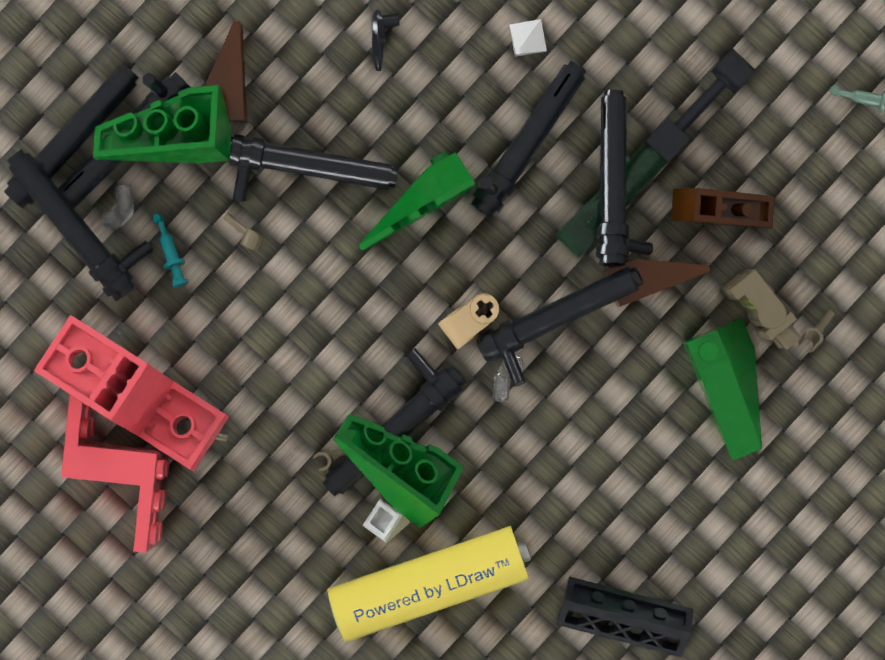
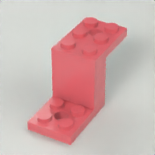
M72 315L69 316L34 369L35 372L112 422L139 436L193 472L229 418L222 411L180 386L145 361ZM85 352L87 354L86 364L82 368L75 369L73 365L75 356ZM189 418L191 429L188 433L179 435L177 432L178 423L182 419Z
M70 394L61 477L139 485L140 492L133 552L147 553L162 538L163 522H158L160 509L165 508L166 490L161 488L163 478L168 477L170 458H166L165 453L155 448L89 442V436L94 437L96 417H92L91 407Z

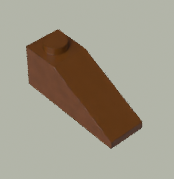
M240 21L233 22L205 86L219 85L221 87L230 123L247 122L243 25Z
M703 188L673 189L671 221L773 228L775 196Z
M627 258L625 266L610 267L603 271L606 277L627 266L630 269L636 267L643 279L644 284L639 286L638 291L615 301L617 307L711 272L709 265L647 259L628 261Z

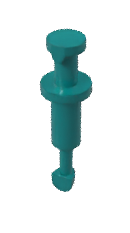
M156 213L153 215V222L159 225L162 234L159 240L167 262L163 267L165 270L171 269L173 288L185 286L189 282L188 279H184L180 266L185 264L183 258L179 259L172 235H169L166 231L163 216Z

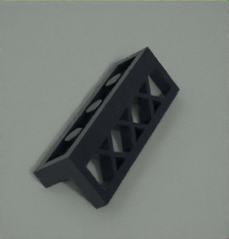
M569 576L566 583L564 601L558 614L556 625L681 657L691 635L693 609ZM570 610L582 613L584 617L575 618L567 616V613ZM600 621H612L615 623V625L610 627L602 625ZM639 628L647 633L639 635L632 633L631 630ZM669 636L679 640L677 644L663 641L662 638Z

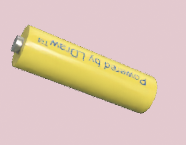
M510 525L328 588L329 603L341 636L345 642H349L529 580L524 562L530 561L531 558L525 541L516 542Z

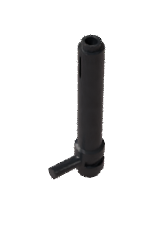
M570 61L568 65L564 64L495 168L489 170L480 180L481 188L477 187L472 195L474 199L470 204L490 218L496 212L500 213L504 207L502 202L506 196L510 197L516 189L514 184L584 82L586 70L573 61Z
M126 65L121 69L117 68L34 158L50 179L95 132V127L102 124L137 86L135 82L139 77ZM13 176L7 182L9 186L4 190V193L24 209L28 203L32 205L34 200L15 176Z
M176 72L171 77L167 75L162 81L152 73H147L142 81L151 92L146 96V101L133 114L150 108V103L158 100L164 102L178 96L179 91L191 87ZM92 154L58 189L75 208L122 161L95 160Z
M617 89L606 90L601 98L600 224L596 225V237L600 240L599 245L596 246V257L599 258V265L604 267L625 266L629 252L650 255L653 252L652 243L629 239V225L626 224L627 97L624 96V91Z
M234 134V137L231 136L230 161H225L229 162V166L238 167L233 199L238 201H246L250 169L260 171L262 168L385 190H388L389 187L395 188L398 169L392 168V164L267 143L266 139L257 137L249 140L245 139V135Z
M21 149L7 160L10 165L8 169L90 269V276L95 282L100 281L104 286L102 290L107 297L112 296L115 301H118L136 286L132 281L133 276L128 270L153 251L147 241L142 242L123 259L119 260L115 253L110 254L29 152L25 153Z
M627 266L514 321L509 319L499 324V328L495 330L490 328L482 332V336L476 339L478 348L487 362L492 359L498 361L503 358L514 387L523 385L526 381L514 352L523 349L524 344L638 291L639 286L644 284L643 279L636 267L630 269Z
M416 348L410 351L406 357L427 381L420 386V391L381 425L387 432L397 436L403 434L409 436L437 410L442 411L449 405L448 400L454 395L458 397L464 391L462 388L467 384V381L451 364L445 369L441 367L436 372ZM346 456L325 475L327 479L323 481V484L336 497L339 493L343 495L364 474Z

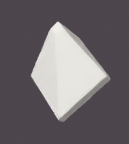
M541 19L509 25L515 57L547 51Z
M379 499L363 526L388 543L411 521L396 511L390 504Z

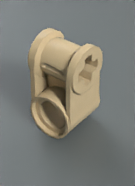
M487 293L479 294L462 307L460 306L451 312L438 325L455 348L459 349L497 318L499 304L492 295ZM481 300L485 304L488 302L493 303V306L490 308L492 314L488 317L484 313L481 315L476 313L479 309L477 303Z

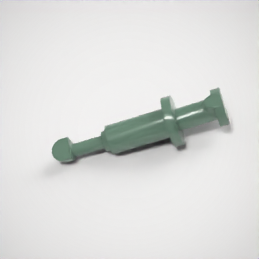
M838 85L830 87L829 91L833 96L849 97L855 103L878 107V112L881 113L884 110L885 91L880 95L861 90L853 92L839 90Z

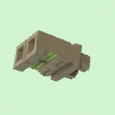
M744 269L720 288V291L727 299L740 300L748 310L750 322L759 327L755 331L760 338L772 340L778 348L783 347L784 350L789 349L802 338L791 325L797 320L792 312L786 311L784 305L756 269Z

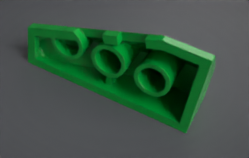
M219 85L186 88L179 91L176 97L164 102L161 100L150 103V108L135 114L129 112L95 127L93 158L95 160L173 163L230 161L232 130L222 89Z
M444 151L429 160L432 166L428 167L358 245L362 252L475 187L474 180L456 152L448 155L447 151Z
M741 317L682 342L732 461L762 449L755 347Z
M352 414L346 416L333 439L390 505L419 528L440 515L464 468L438 447L430 444L428 446L420 445L413 442L412 437L404 434L401 436L387 432L383 426Z

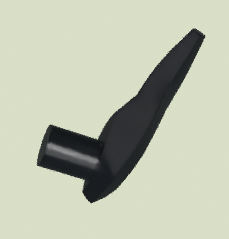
M376 9L372 16V55L375 69L379 72L382 67L383 46L386 41L384 28L400 26L398 13L381 15V11Z

